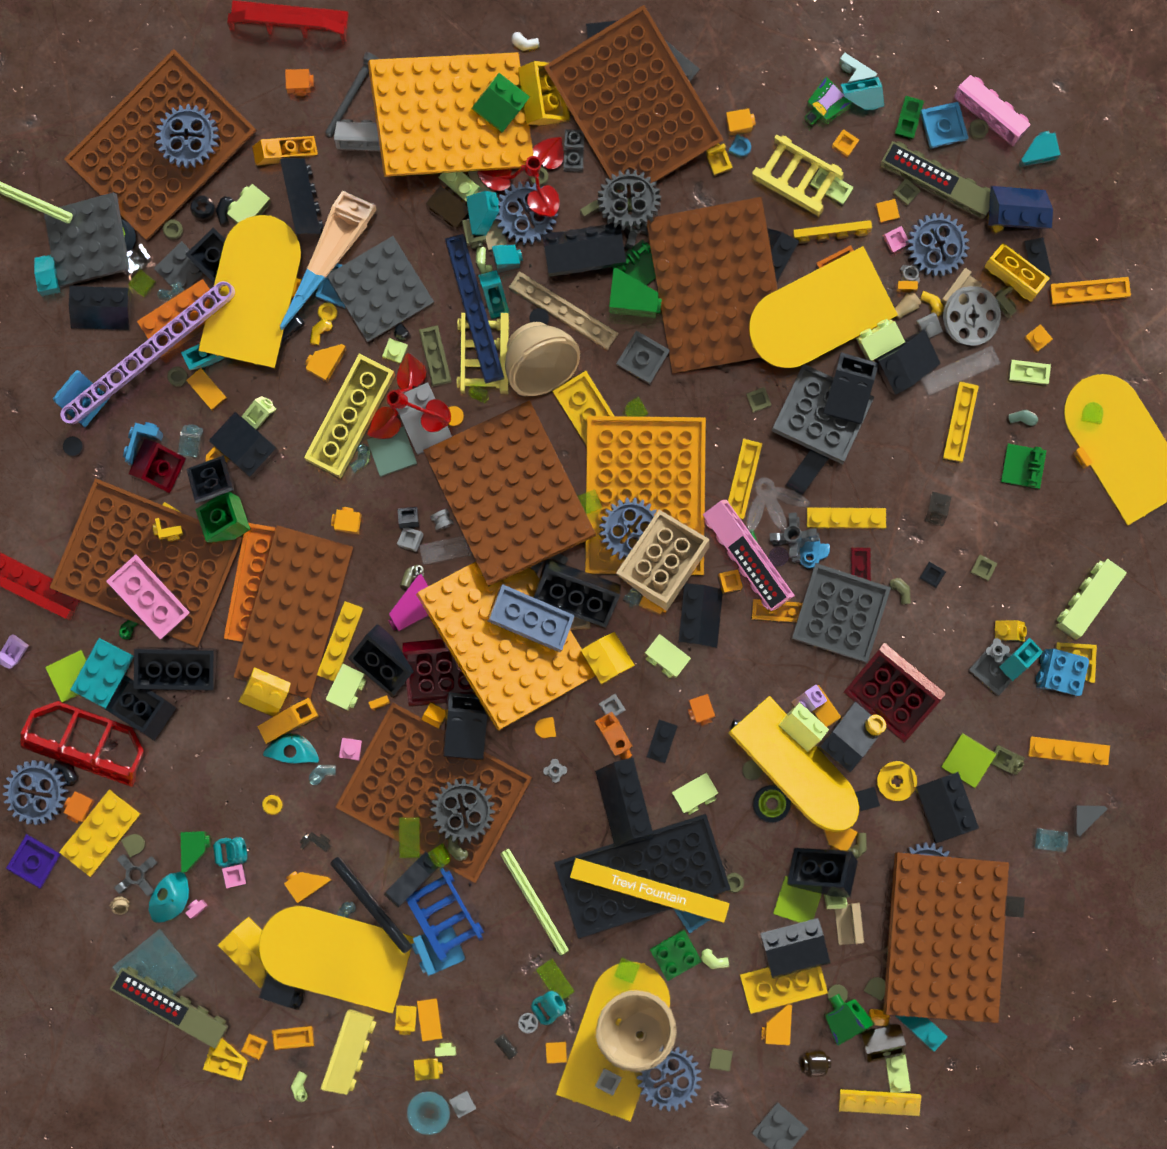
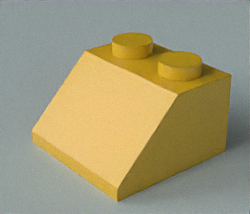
M615 631L581 650L601 686L635 666Z
M254 667L238 702L274 717L281 709L291 683Z

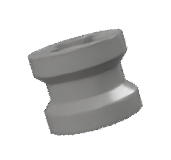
M448 509L441 510L430 516L431 520L436 524V531L443 530L454 524L453 520L449 518Z
M532 1013L523 1014L518 1021L520 1030L524 1033L534 1032L538 1027L537 1017Z

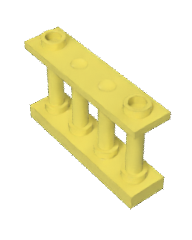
M776 134L774 142L778 145L764 168L759 169L756 167L754 169L752 179L820 217L823 212L821 200L835 177L843 179L844 173L842 169L835 164L829 165L792 144L788 137L784 135L780 137ZM786 149L793 153L794 157L781 178L776 179L771 176V171ZM803 159L810 163L811 166L799 186L792 188L788 185L787 181L800 160ZM821 167L829 172L816 195L810 198L804 195V191L818 168Z
M461 313V318H458L457 326L458 330H461V376H457V388H461V394H465V386H495L500 388V394H508L505 358L507 342L509 340V313H501V319H497V321H488L490 328L501 330L500 338L494 340L497 350H500L499 360L504 379L485 384L484 379L465 378V367H480L478 359H466V348H475L473 340H466V328H469L466 314Z

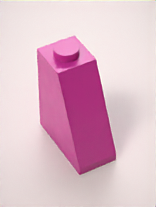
M422 574L417 576L389 613L391 619L388 621L392 629H398L399 633L429 617L416 596L419 591L428 587Z

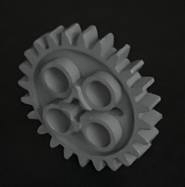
M627 169L624 175L619 171V176L616 177L614 174H611L612 180L606 178V185L601 184V191H598L599 198H597L599 211H603V218L608 217V224L614 221L615 228L621 224L622 230H624L625 226H629V229L632 230L633 225L640 229L641 223L647 226V219L653 221V215H658L657 209H660L661 205L660 189L656 188V182L650 183V176L646 179L644 178V172L638 176L637 170L630 174ZM627 185H630L631 215L628 214ZM641 189L642 192H636L634 190ZM616 190H622L623 192H622V193H616L615 191H616ZM639 206H640V207H643L644 209H642V210H637L636 207H639ZM621 207L624 208V210L618 211L616 210V208Z
M463 778L462 784H459L457 779H455V785L453 786L447 782V789L440 787L442 794L435 793L438 801L432 800V804L436 806L430 809V812L436 813V815L431 817V820H437L434 828L441 827L438 833L442 834L445 832V839L452 836L453 843L457 838L460 839L461 844H463L466 838L471 843V837L478 841L479 833L483 836L486 834L484 828L491 829L488 822H494L490 815L495 814V810L490 808L495 806V803L488 802L492 795L485 796L487 789L480 790V783L473 786V780L466 784V780ZM458 794L462 797L464 810H468L466 811L468 828L464 827L462 813H458L460 811ZM473 795L476 801L473 804H468L465 802V797ZM452 799L457 804L454 808H448L445 805L446 801ZM477 814L481 819L478 823H472L469 817ZM452 819H459L461 825L454 828L450 825V821Z

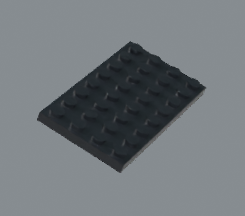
M703 814L654 830V838L616 848L613 843L554 862L578 939L674 908L570 878L576 858L707 897L730 891L731 888L707 815Z

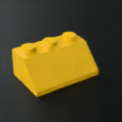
M533 61L518 68L521 90L530 96L524 104L526 124L541 126L570 121L569 109L544 68L548 64L547 62Z
M1004 243L1000 245L984 266L991 274L999 277L1008 287L1012 286L1014 290L1020 293L1021 297L1032 302L1050 279Z
M248 917L218 946L259 988H262L268 973L259 956V939L262 930Z

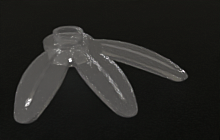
M760 478L755 484V491L758 495L752 502L748 512L747 529L751 533L756 529L766 504L772 521L784 532L787 528V522L783 510L776 499L799 507H808L810 502L792 490L775 487L773 481L769 478ZM763 484L767 485V490L765 491L761 489Z

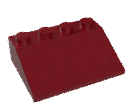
M443 639L403 642V655L414 671L406 681L409 706L446 703L449 692L476 695Z
M885 643L844 691L845 694L868 713L881 716L886 722V728L903 742L907 741L946 694Z

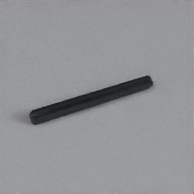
M340 857L333 859L330 864L402 953L408 952L412 948L410 942Z

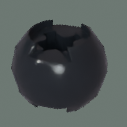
M198 196L191 202L190 211L195 218L206 220L213 215L215 205L209 197ZM202 204L203 206H205L206 210H199V205Z

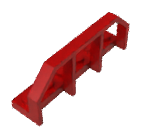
M232 0L231 13L228 14L227 24L230 31H234L235 23L238 22L265 24L270 35H273V25L296 27L301 29L303 38H307L308 29L328 30L340 34L341 40L346 42L349 13L348 11Z
M0 552L1 587L71 621L81 602L80 600L50 589L53 578Z
M57 701L32 710L21 731V748L133 787L136 770L143 757L144 750L132 727ZM56 710L73 715L60 744L54 740L40 738L37 734L28 733L34 718ZM78 717L106 727L94 755L77 751L71 746H65ZM112 729L128 734L138 754L131 768L128 766L122 767L110 760L99 758Z

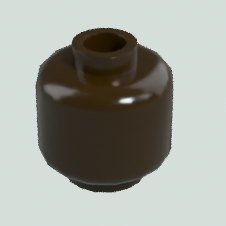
M822 1050L807 1051L800 1058L801 1071L808 1077L824 1076L827 1074L828 1068H831V1059Z

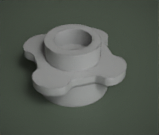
M903 265L901 267L902 277L900 281H918L919 283V266Z
M998 638L994 639L993 644L986 648V654L993 657L996 662H1001L1003 656L1010 651L1009 646L1002 644Z
M552 759L551 764L545 767L543 772L545 775L550 776L554 783L560 781V777L567 773V768L559 764L557 759Z

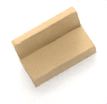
M967 268L962 271L941 302L944 306L955 291L968 286H982L979 281L970 276L971 271ZM965 294L959 296V303L963 305L967 301Z
M860 903L847 904L846 908L835 909L838 944L864 943Z

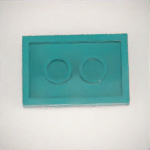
M99 638L70 691L106 709L132 663L134 656Z

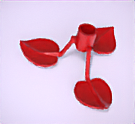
M553 137L536 144L533 148L534 156L528 157L526 164L522 165L513 175H511V169L477 171L481 182L493 191L501 192L504 189H509L510 179H514L524 170L528 176L535 177L537 189L529 193L527 199L528 207L538 215L554 217L559 209V195L549 185L540 189L539 173L541 165L550 170L562 165L564 160L562 138Z
M407 353L398 369L397 384L402 390L390 391L386 398L390 407L378 409L372 418L367 435L373 438L388 439L399 432L401 421L397 418L398 411L396 408L403 409L409 406L423 412L421 425L428 432H438L451 422L450 409L444 402L433 399L428 401L426 409L409 403L407 396L403 394L412 390L413 386H420L426 377L425 366L411 354Z

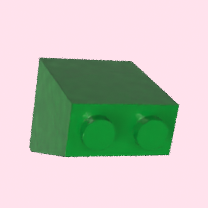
M614 268L609 313L656 318V313H660L662 299L658 298V292L618 268Z

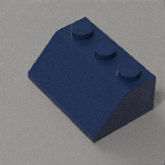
M990 186L988 225L1030 229L1052 228L1053 207L1046 190Z

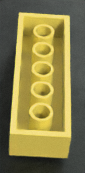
M359 354L304 457L305 460L341 479L395 377V372Z

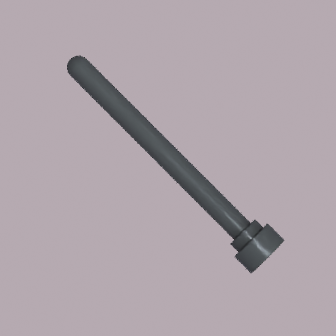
M366 52L363 56L361 70L325 131L327 137L333 135L336 122L341 121L369 71L368 61L379 59L375 55Z

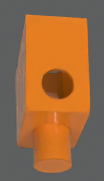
M612 712L594 721L615 756L619 755L621 760L632 756L629 750L632 744Z

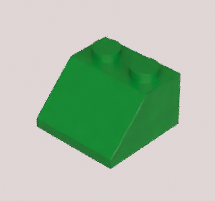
M498 73L471 109L500 132H503L530 96L502 74Z
M231 492L216 496L195 509L205 541L208 543L233 540L251 530L240 498Z

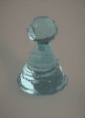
M632 588L623 600L629 603L630 607L639 605L641 601L640 592Z

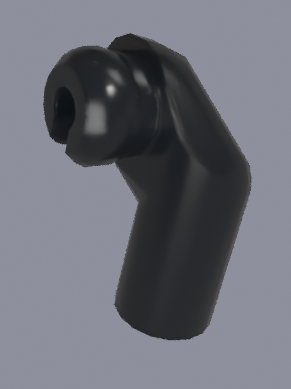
M222 197L216 207L220 226L229 223L226 211L234 201L232 197Z
M55 760L52 769L58 768V771L64 775V782H67L66 785L73 786L77 780L73 766Z

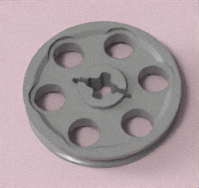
M976 286L963 287L955 291L947 300L943 312V321L948 334L955 341L964 345H980L990 340L998 330L1001 320L1000 306L995 296L988 290ZM980 293H983L985 296V301L982 304L977 302V296ZM961 294H965L967 297V301L963 305L959 303V296ZM988 310L994 312V318L991 321L986 318ZM953 311H956L958 314V319L955 322L950 320V314ZM969 314H975V318H969ZM980 327L985 329V336L983 338H979L977 335ZM962 328L967 330V336L964 339L959 336V331Z

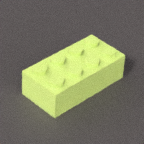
M1109 559L1096 563L1090 572L1093 574L1091 578L1088 577L1080 585L1079 589H1081V592L1074 595L1068 602L1069 609L1062 611L1056 619L1059 622L1056 627L1074 640L1082 637L1127 573Z

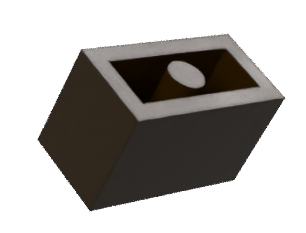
M439 186L426 202V207L450 227L458 231L462 226V220H467L469 217L467 202L463 199L458 200L450 188L446 187L444 189L442 186Z
M889 1024L884 1028L868 1029L861 1033L867 1063L907 1054L906 1043L900 1024Z

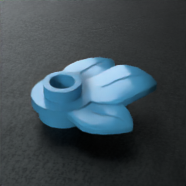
M820 538L818 542H805L804 546L800 548L801 565L807 569L814 568L815 563L819 564L820 560L827 558L830 552V545L821 544ZM812 556L813 560L809 561L806 558Z

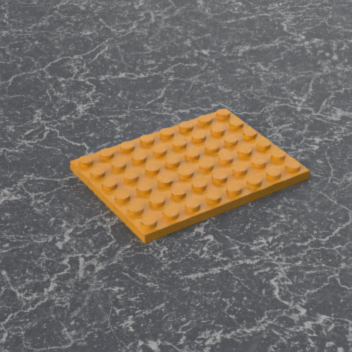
M519 53L369 60L368 68L384 177L515 169L525 165L527 158L534 156L530 127L529 124H526L524 106L503 132H500L471 109L498 73L521 89L518 71L520 67Z
M587 416L586 515L596 536L586 541L585 572L590 574H616L626 559L623 556L618 560V553L611 556L613 549L605 550L608 543H601L605 536L599 535L600 532L604 531L599 525L605 524L601 517H608L605 510L612 511L610 507L612 503L618 507V500H621L623 504L625 498H628L630 503L636 498L638 504L644 500L645 507L651 504L650 511L657 509V513L658 510H661L704 536L706 418ZM626 511L624 513L626 520L632 521L634 519L632 512ZM639 516L634 524L628 527L629 530L620 541L621 544L634 532L633 530L642 519V516ZM642 523L640 525L642 532L645 531L648 524ZM613 527V534L621 536V528ZM629 539L628 541L631 548L637 543L635 539ZM704 556L691 575H704Z
M474 562L419 591L416 596L499 731L594 678L595 674L581 653L582 648L571 630H569L563 650L557 652L488 622L502 584L531 597L534 596L539 578L531 567L488 587L477 562Z

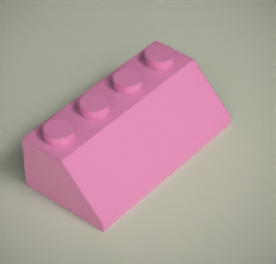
M970 75L960 84L954 98L979 119L985 120L991 129L1014 146L1029 129L1031 124L1028 118L1023 114L1019 115L1016 113L1014 107L1010 103L999 99V95L994 90H988L981 79Z

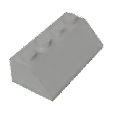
M342 119L341 122H336L334 141L337 149L380 151L377 124L373 123V121L361 120V122H353L350 119Z

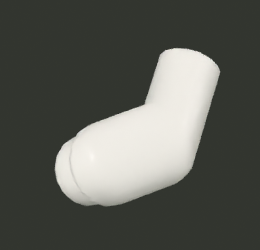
M515 32L512 35L513 45L521 51L540 47L538 38L527 40L519 32Z

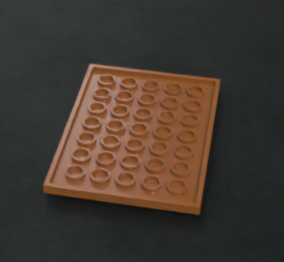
M645 5L544 66L610 179L611 174L617 177L619 176V171H621L624 175L628 169L630 174L637 170L638 176L644 172L645 179L650 176V183L656 182L724 141ZM627 185V199H628V198L631 197L630 185Z
M173 49L64 160L101 196L116 193L120 215L148 241L257 130ZM187 104L191 106L192 110L197 105L199 111L203 108L205 109V115L210 113L212 116L210 120L216 121L213 127H218L219 129L214 134L220 137V139L214 140L219 146L212 147L215 154H208L210 160L203 158V165L198 161L196 162V168L189 163L188 169L185 168L184 163L178 167L177 161L171 164L169 162L170 157L165 159L163 157L165 152L160 153L158 150L162 146L156 144V141L161 138L155 136L156 133L161 132L157 126H163L160 118L166 120V112L171 115L173 114L172 108L179 111V105L186 109ZM176 123L174 130H180L183 123ZM196 123L193 130L199 131L202 128V123ZM187 133V136H183V137H184L186 140H188V137L191 136V135H190V133ZM171 134V135H170V137L178 136V135H175V134ZM202 135V136H196V137H199V138H204V137H205V135ZM182 142L174 143L173 149H180ZM200 142L194 143L193 146H192V149H193V150H198V149H200V148H201V143H200Z
M762 197L653 217V221L647 219L659 298L662 299L661 310L667 345L670 350L669 356L672 373L761 358L752 347L749 336V321L752 311L759 301L778 290Z
M530 400L423 450L488 587L596 536Z
M95 478L49 588L149 628L106 582L133 556L137 555L190 612L167 636L198 648L243 537L239 536L233 540L208 543L205 541L198 519ZM159 518L162 529L181 525L183 535L179 536L180 539L168 541L167 538L160 540L158 535H154L152 524H156L155 519Z
M392 702L335 808L420 854L427 852L439 864L476 883L532 777L484 752L483 760L443 757L445 730L434 727L421 720V717ZM465 778L466 784L473 780V786L480 783V790L487 789L485 796L492 795L488 802L495 803V806L490 808L495 810V814L490 815L494 822H488L491 829L484 828L486 834L483 836L479 833L478 841L471 837V843L466 838L463 844H461L458 838V845L468 852V857L465 860L459 861L448 852V839H445L446 833L439 834L438 832L441 827L434 828L437 820H431V817L436 815V813L430 812V809L436 807L432 804V800L438 801L435 793L442 794L440 787L447 789V782L452 786L455 785V779H457L459 784H462V780ZM458 794L457 797L460 804V811L458 813H462L464 827L468 828L466 811L468 810H464L462 797ZM473 795L465 797V802L468 804H473L476 801ZM452 799L447 800L445 803L448 808H454L457 804ZM477 814L469 817L472 823H478L481 819ZM452 819L450 825L457 828L461 825L459 819Z
M895 852L883 1014L998 1023L1009 872L1008 862Z

